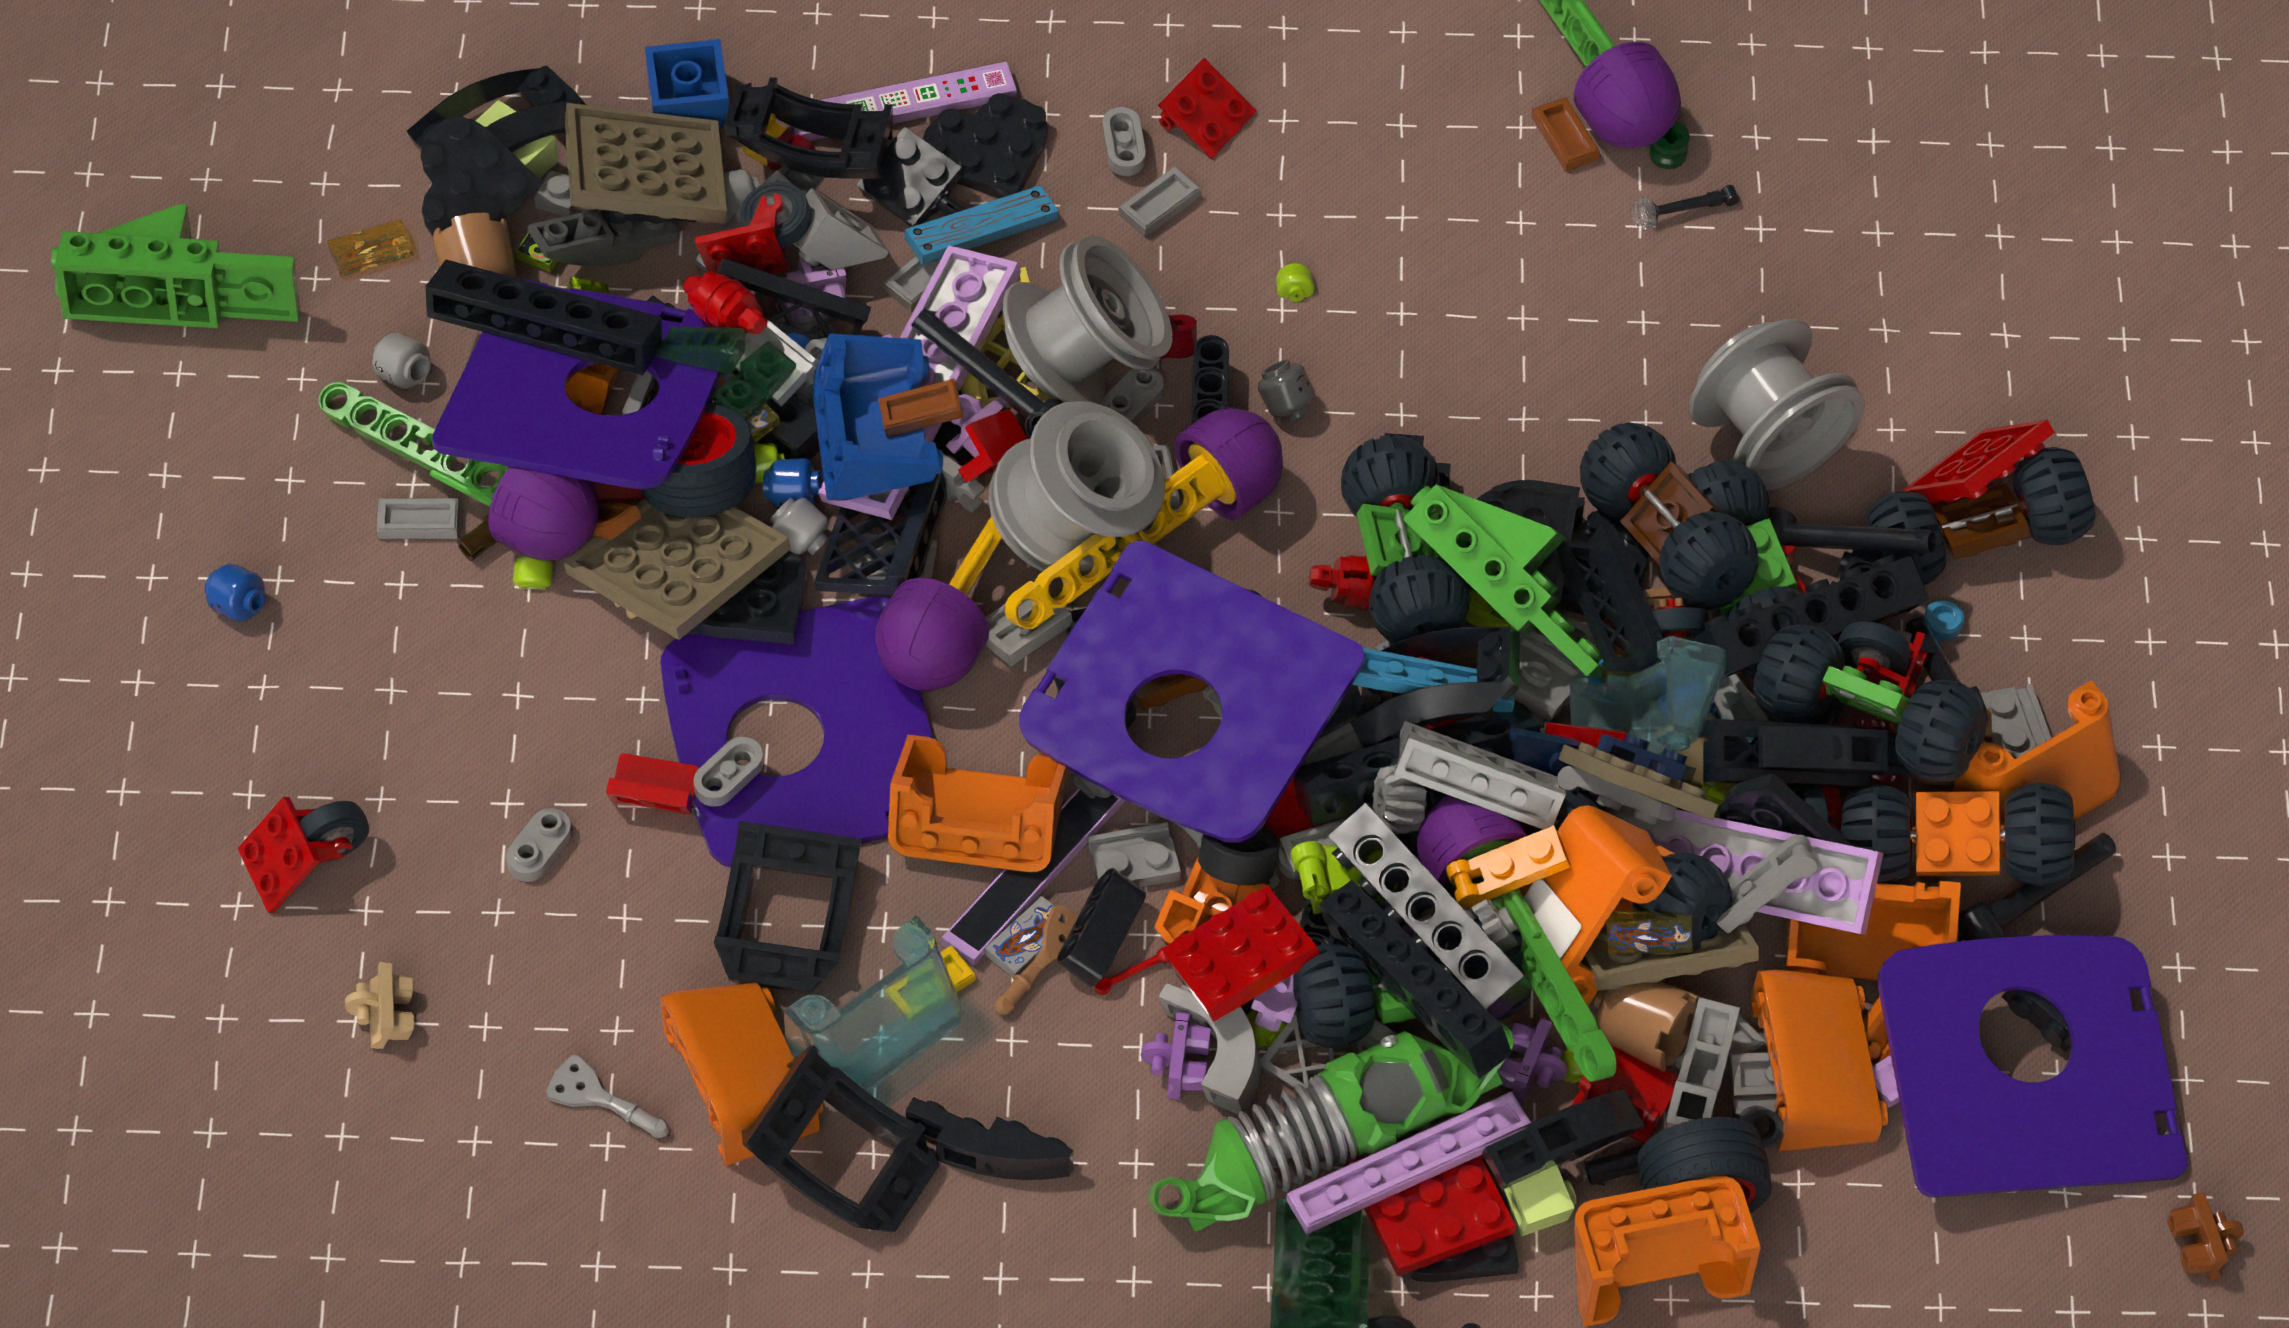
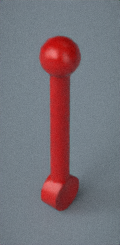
M1162 948L1158 950L1157 955L1110 978L1103 977L1094 985L1095 992L1099 995H1106L1110 992L1111 986L1159 962L1168 963L1161 950Z

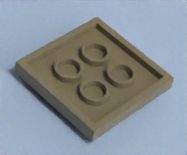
M1582 742L1578 749L1564 744L1558 759L1605 781L1713 820L1718 804L1705 799L1706 790L1693 786L1690 783L1673 779L1641 765L1639 766L1631 761L1603 752L1596 747Z

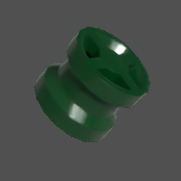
M1675 122L1660 140L1650 146V159L1655 165L1664 169H1676L1683 165L1686 161L1687 147L1690 139L1687 128L1679 122Z

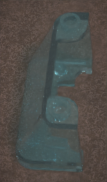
M1669 636L1657 642L1658 658H1661V662L1628 678L1608 675L1605 677L1606 684L1603 685L1589 684L1588 678L1580 677L1569 683L1571 725L1627 732L1649 741L1648 750L1661 755L1664 748L1671 751L1689 749L1690 744L1699 738L1726 671V650L1713 645Z
M918 915L902 925L894 934L893 951L902 962L901 966L840 1010L827 998L817 994L807 995L784 1010L785 1038L794 1058L807 1047L814 1045L819 1050L817 1054L833 1068L838 1067L855 1083L869 1092L959 1025L961 1020V1002L935 937Z

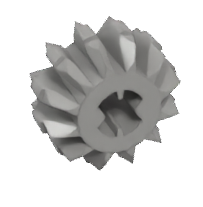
M1396 764L1380 768L1374 780L1375 789L1374 793H1372L1374 797L1372 808L1376 815L1394 834H1408L1409 832L1418 831L1425 819L1424 810L1425 806H1427L1425 802L1427 791L1424 786L1395 776L1394 769Z

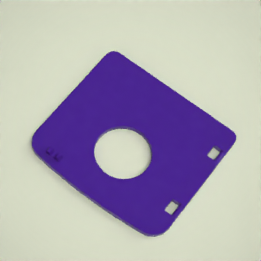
M525 280L662 318L666 316L682 319L681 323L662 320V349L647 369L659 384L660 389L657 396L646 407L629 414L607 416L587 412L576 406L568 398L565 387L569 379L576 372L596 364L595 362L482 332L432 436L434 449L445 455L631 489L652 488L667 481L686 451L708 406L724 362L729 335L707 326L694 313L693 309H676L665 307V304L575 288H558L549 286L547 283Z
M1142 540L1134 541L1124 549L1101 589H1098L1048 666L1047 672L1037 688L1033 689L1024 703L1019 715V728L1025 741L1031 747L1056 763L1065 765L1068 770L1104 790L1188 829L1223 842H1242L1253 837L1265 824L1363 668L1365 653L1360 644L1153 544ZM1121 577L1130 583L1122 596L1118 598L1110 594V592ZM1184 674L1196 677L1207 683L1216 692L1221 701L1222 718L1214 737L1197 752L1179 758H1161L1140 749L1132 741L1126 729V713L1134 695L1145 684L1161 676ZM1056 677L1064 681L1065 684L1054 699L1046 695L1045 692Z
M872 596L801 611L794 644L690 634L683 636L680 640H673L664 649L660 660L661 674L671 733L679 763L696 765L699 768L703 766L727 743L728 731L734 719L749 706L766 700H787L802 705L816 716L823 729L824 741L817 757L804 769L790 775L778 777L758 774L729 802L721 806L705 805L697 799L696 795L694 796L693 810L710 855L721 865L731 868L739 821L861 838V844L888 838L887 816H889L890 783L907 735L933 738L920 691L911 689L892 678L883 667L878 654L875 640L876 627L883 610L890 601L888 597ZM712 786L708 790L718 791L721 788L719 786Z
M2041 935L2001 937L1900 950L1882 964L1878 973V990L1914 1182L1921 1194L1935 1198L2176 1179L2185 1172L2187 1157L2175 1112L2177 1108L2157 1010L2154 1009L2148 966L2143 954L2134 944L2123 938L2112 936ZM2009 990L2030 991L2044 997L2060 1011L2068 1025L2071 1036L2070 1056L2060 1074L2043 1082H2023L2004 1074L1990 1061L1980 1041L1979 1021L1984 1006L1992 997ZM2129 990H2140L2144 1010L2133 1011ZM2165 1113L2169 1134L2158 1135L2154 1114Z

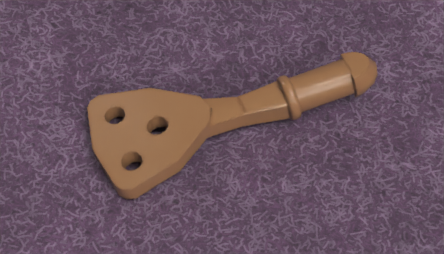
M1059 904L1052 907L1043 928L1042 948L1034 960L1020 974L1013 977V982L1003 995L997 998L995 1008L998 1014L1007 1015L1011 1013L1025 992L1031 989L1032 983L1040 971L1057 959L1065 940L1078 918L1076 914L1065 906ZM1060 915L1063 917V922L1059 921ZM1060 935L1063 937L1062 943L1059 940Z

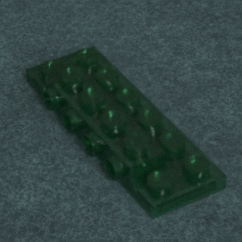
M1277 1199L1270 1328H1368L1370 1241H1361L1362 1209L1306 1235L1286 1199Z

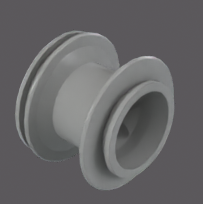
M1090 235L1084 237L1079 242L1075 241L1067 244L1062 250L1059 269L1062 281L1060 287L1050 293L1035 284L1017 282L1006 290L1003 298L1006 338L1016 361L1038 388L1062 402L1088 401L1100 404L1105 395L1103 366L1116 359L1131 368L1148 370L1157 365L1160 358L1170 350L1172 344V328L1165 305L1142 268L1131 256L1113 242L1100 236Z
M1782 319L1775 322L1757 324L1745 329L1727 341L1711 356L1703 367L1689 402V415L1697 425L1715 427L1733 423L1743 437L1737 446L1734 462L1742 463L1752 469L1763 481L1767 491L1792 484L1824 464L1849 439L1864 412V398L1857 390V384L1850 375L1829 373L1814 378L1804 367L1803 363L1812 345L1813 333L1810 326L1799 319Z
M1071 401L1054 406L1043 414L1035 425L1031 438L1015 444L1004 454L993 473L989 485L988 500L994 524L1004 542L1027 564L1040 571H1044L1094 534L1115 537L1116 544L1111 549L1117 551L1119 549L1117 542L1122 536H1129L1142 531L1154 521L1161 510L1164 500L1165 480L1156 451L1135 424L1107 406L1088 401ZM1091 555L1085 556L1080 562L1079 570L1082 575L1089 573L1093 568V558Z

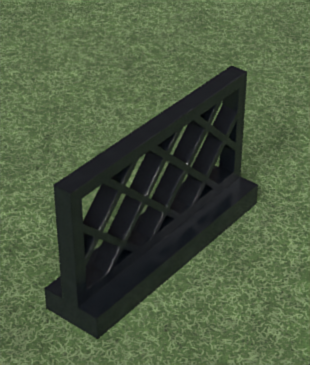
M943 472L936 474L933 481L909 486L908 490H916L915 493L902 500L894 515L895 517L902 514L906 520L892 528L886 523L889 519L867 513L865 514L869 518L853 526L849 519L861 512L840 507L814 581L816 591L893 595L903 582L909 579L920 578L947 499ZM877 526L883 531V533L868 541L862 536V534ZM852 539L859 544L845 553L839 549V546ZM890 541L897 545L895 549L884 555H881L876 550ZM866 554H869L874 559L859 568L852 563ZM842 567H845L850 572L841 578L829 577L831 573ZM882 568L887 572L885 580H871L867 578V576Z

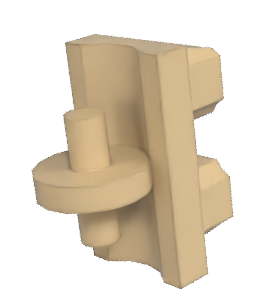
M380 962L378 964V975L370 979L369 985L367 983H358L356 985V992L349 994L345 998L346 1012L357 1016V1023L360 1025L370 1023L371 1048L383 1049L388 1039L408 1040L414 1029V1014L412 1012L393 1010V1003L409 1004L413 992V978L392 974V963Z

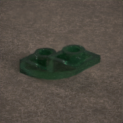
M767 341L740 362V373L712 393V404L732 409L747 421L780 389L796 369V363Z

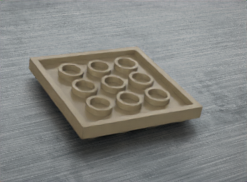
M567 103L565 131L571 206L581 207L586 210L600 209L618 211L623 214L653 215L664 219L679 218L696 220L700 223L714 222L725 224L727 204L718 121Z
M644 498L636 505L642 515L641 519L612 540L595 537L564 562L567 575L680 640L787 553L791 546L789 537L736 507L707 517L684 518L658 511Z
M1610 915L1581 960V963L1592 971L1593 983L1598 991L1604 989L1617 990L1626 985L1642 982L1655 983L1664 978L1685 974L1698 975L1706 970L1722 967L1735 968L1742 966L1744 963L1759 961V946L1746 926L1742 924L1738 925L1730 933L1720 929L1714 938L1701 941V947L1688 954L1673 953L1660 947H1648L1649 952L1644 953L1638 951L1634 946L1622 943L1615 938L1612 940L1608 939L1610 930L1614 929V924H1617L1618 928H1636L1634 922L1629 925ZM1616 946H1625L1626 950L1620 951Z

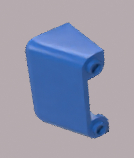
M845 334L828 335L813 379V401L825 491L828 500L846 501L933 481L936 474L942 472L943 452L942 450H937L935 442L925 441L924 428L890 437L886 436L878 398L919 388L921 380L927 379L929 374L928 356H923L921 339Z

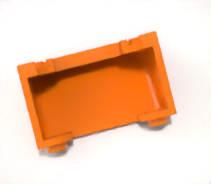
M2092 680L2075 689L2067 701V712L2074 721L2073 726L2016 759L1999 744H1981L1970 761L1968 770L1962 776L1955 779L1952 792L1999 791L2000 825H2004V830L2006 798L2012 791L2024 785L2042 782L2056 785L2067 791L2073 799L2075 820L2109 801L2116 795L2121 779L2109 705L2105 695ZM2005 839L2004 843H2000V858H2005Z
M907 735L890 783L889 844L898 854L907 857L1024 872L1043 870L1049 864L1054 848L1068 769L1065 765L1056 763L1042 753L1034 755L1029 761L1026 778L947 768L946 749L939 741L930 737Z
M1586 805L1572 810L1557 831L1570 868L1542 879L1582 926L1560 960L1585 1003L1589 1006L1596 995L1597 988L1593 983L1592 971L1587 966L1580 964L1581 960L1622 897L1639 904L1648 903L1660 895L1672 875L1647 831L1596 807ZM1534 882L1525 885L1520 889V892L1523 897L1526 895V893L1528 892V890Z
M1940 881L1939 887H1927V891H1925V883H1916L1915 886L1877 883L1866 935L1787 918L1785 969L1787 971L1878 981V973L1882 964L1895 952L1935 944L1957 942L1961 883Z
M1778 969L1758 971L1749 1000L1753 1018L1759 1017V1028H1764L1777 1096L1774 1109L1775 1113L1778 1112L1784 1124L1782 1136L1777 1142L1778 1152L1877 1142L1882 1126H1887L1888 1111L1885 1101H1879L1861 1013L1865 1009V996L1862 986H1856L1854 980L1847 977Z
M758 983L680 990L661 996L663 1032L670 1047L674 1046L677 1054H682L708 1111L710 1126L712 1129H715L718 1137H721V1144L717 1145L725 1166L755 1156L742 1144L741 1131L750 1129L790 1070L786 1065L794 1059L772 1013L776 1011V1007L767 987L761 989ZM823 1104L799 1139L820 1131L818 1114L824 1113Z
M1712 1176L1594 1199L1583 1203L1578 1208L1574 1220L1578 1308L1583 1325L1587 1327L1606 1323L1618 1315L1621 1307V1296L1618 1288L1694 1273L1700 1274L1704 1288L1714 1297L1729 1299L1749 1295L1761 1246L1740 1184L1727 1176Z

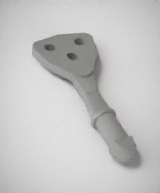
M578 1055L570 1056L554 1072L546 1090V1097L549 1101L570 1107L596 1105L605 1107L623 1117L627 1123L632 1122L651 1133V1136L655 1138L666 1137L669 1133V1125L662 1118L659 1119L641 1109L637 1103L633 1104L622 1100L604 1090L595 1071ZM572 1067H576L579 1070L577 1072H572L570 1069ZM578 1085H583L585 1088L583 1090H578L576 1087ZM557 1088H563L564 1091L561 1092V1093H558V1092L556 1091V1089H557Z

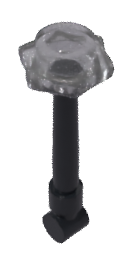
M1726 185L1720 191L1707 192L1706 195L1659 206L1651 201L1649 196H1642L1636 199V204L1632 205L1631 213L1635 225L1638 227L1642 226L1643 231H1647L1656 226L1659 215L1705 206L1715 207L1722 205L1724 202L1727 206H1733L1739 202L1740 197L1733 185Z

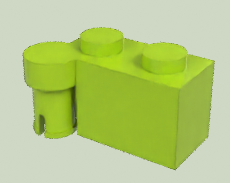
M1307 841L1296 845L1290 853L1294 870L1300 874L1303 896L1311 900L1314 914L1322 913L1319 904L1351 880L1365 892L1357 882L1363 876L1354 867L1347 872L1332 855V852L1337 849L1336 846H1322L1319 842ZM1376 851L1370 854L1366 863L1372 864L1377 862L1382 857L1383 851ZM1398 882L1394 885L1392 892H1397ZM1380 895L1373 900L1377 905L1387 904Z

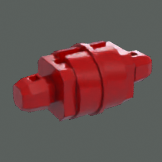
M711 271L706 272L703 277L699 275L689 276L683 283V290L688 295L687 301L693 307L694 313L713 330H719L726 335L741 338L747 333L752 335L761 334L767 327V320L762 314V307L757 303L755 295L751 294V291L736 279H730L723 274H716Z
M1347 555V557L1340 556L1334 563L1333 569L1331 565L1311 567L1308 584L1312 588L1322 591H1328L1331 588L1332 602L1341 603L1342 606L1365 610L1369 609L1370 593L1377 576H1371L1366 555Z

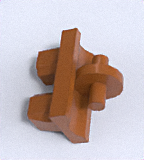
M2205 1192L2192 1194L2189 1205L2170 1211L2167 1223L2174 1238L2193 1235L2195 1244L2182 1246L2180 1251V1260L2186 1274L2206 1272L2209 1281L2222 1278L2220 1268L2229 1260L2227 1255L2238 1251L2235 1241L2243 1236L2244 1229L2239 1221H2227L2224 1212L2212 1214Z

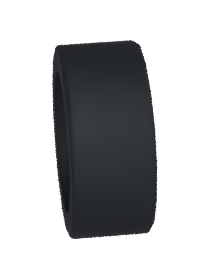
M1264 826L1253 837L1242 842H1223L1203 834L1198 862L1202 870L1211 877L1223 882L1236 885H1257L1265 883L1273 877L1280 842L1276 835Z

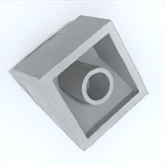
M810 188L805 195L811 210L810 225L805 234L793 243L800 249L798 254L801 258L815 267H818L821 263L829 269L835 270L883 259L887 256L889 251L872 225L815 189Z

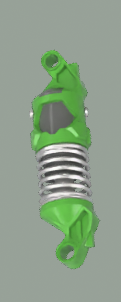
M1502 1024L1510 1049H1512L1514 1042L1512 1032L1507 1026ZM1406 1031L1396 1036H1386L1381 1040V1043L1357 1055L1351 1052L1327 1063L1325 1070L1319 1072L1317 1076L1310 1077L1308 1088L1296 1084L1294 1091L1295 1099H1293L1291 1094L1282 1090L1280 1100L1284 1113L1278 1103L1268 1097L1266 1107L1274 1128L1264 1110L1256 1104L1253 1105L1252 1115L1260 1134H1258L1249 1116L1242 1111H1239L1238 1120L1229 1116L1228 1119L1223 1118L1217 1121L1214 1126L1205 1164L1198 1178L1195 1181L1172 1177L1157 1180L1148 1190L1147 1200L1149 1207L1160 1216L1187 1218L1194 1232L1218 1221L1247 1218L1256 1207L1264 1204L1266 1200L1269 1201L1270 1198L1273 1199L1277 1189L1287 1192L1291 1182L1302 1185L1305 1175L1316 1179L1319 1168L1330 1172L1334 1161L1344 1165L1347 1157L1355 1160V1157L1359 1158L1365 1154H1375L1397 1144L1398 1138L1415 1130H1424L1429 1127L1431 1122L1444 1116L1464 1113L1477 1101L1480 1094L1503 1084L1497 1072L1503 1062L1478 1079L1449 1050ZM1292 1157L1294 1160L1297 1176L1288 1166L1286 1159ZM1302 1157L1311 1162V1168L1304 1162ZM1278 1164L1280 1167L1283 1183L1274 1173L1272 1166ZM1165 1185H1171L1178 1191L1179 1202L1173 1209H1166L1159 1202V1192Z

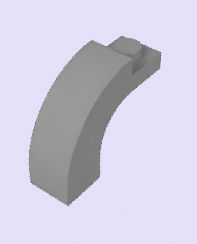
M1166 983L1158 996L1165 1015L1176 1019V1012L1188 1013V1024L1211 1028L1210 1035L1217 1042L1215 1059L1201 1083L1206 1100L1236 1114H1239V1111L1246 1113L1256 1095L1261 1075L1260 1052L1248 1017L1243 1009L1239 1007L1213 1022L1185 985H1181L1178 988Z
M1699 997L1666 1122L1680 1124L1689 1120L1713 1117L1740 1007Z

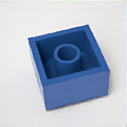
M720 39L645 47L646 73L652 113L718 121L719 128L724 127L729 111V96Z

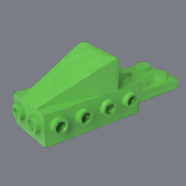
M178 204L99 233L62 231L59 247L54 246L52 249L51 267L56 272V296L60 297L63 319L218 328L221 317L298 322L300 302L294 257L220 252L219 241L192 239L187 204Z
M1437 484L1432 489L1425 486L1417 493L1411 501L1414 507L1403 520L1513 628L1524 635H1528L1537 627L1589 678L1596 680L1607 669L1600 662L1602 656L1599 650L1588 639L1582 638L1578 641L1571 634L1576 627L1559 611L1557 612L1554 609L1560 602L1554 595L1558 587L1546 575L1537 570L1546 558L1566 539L1561 533L1549 526Z

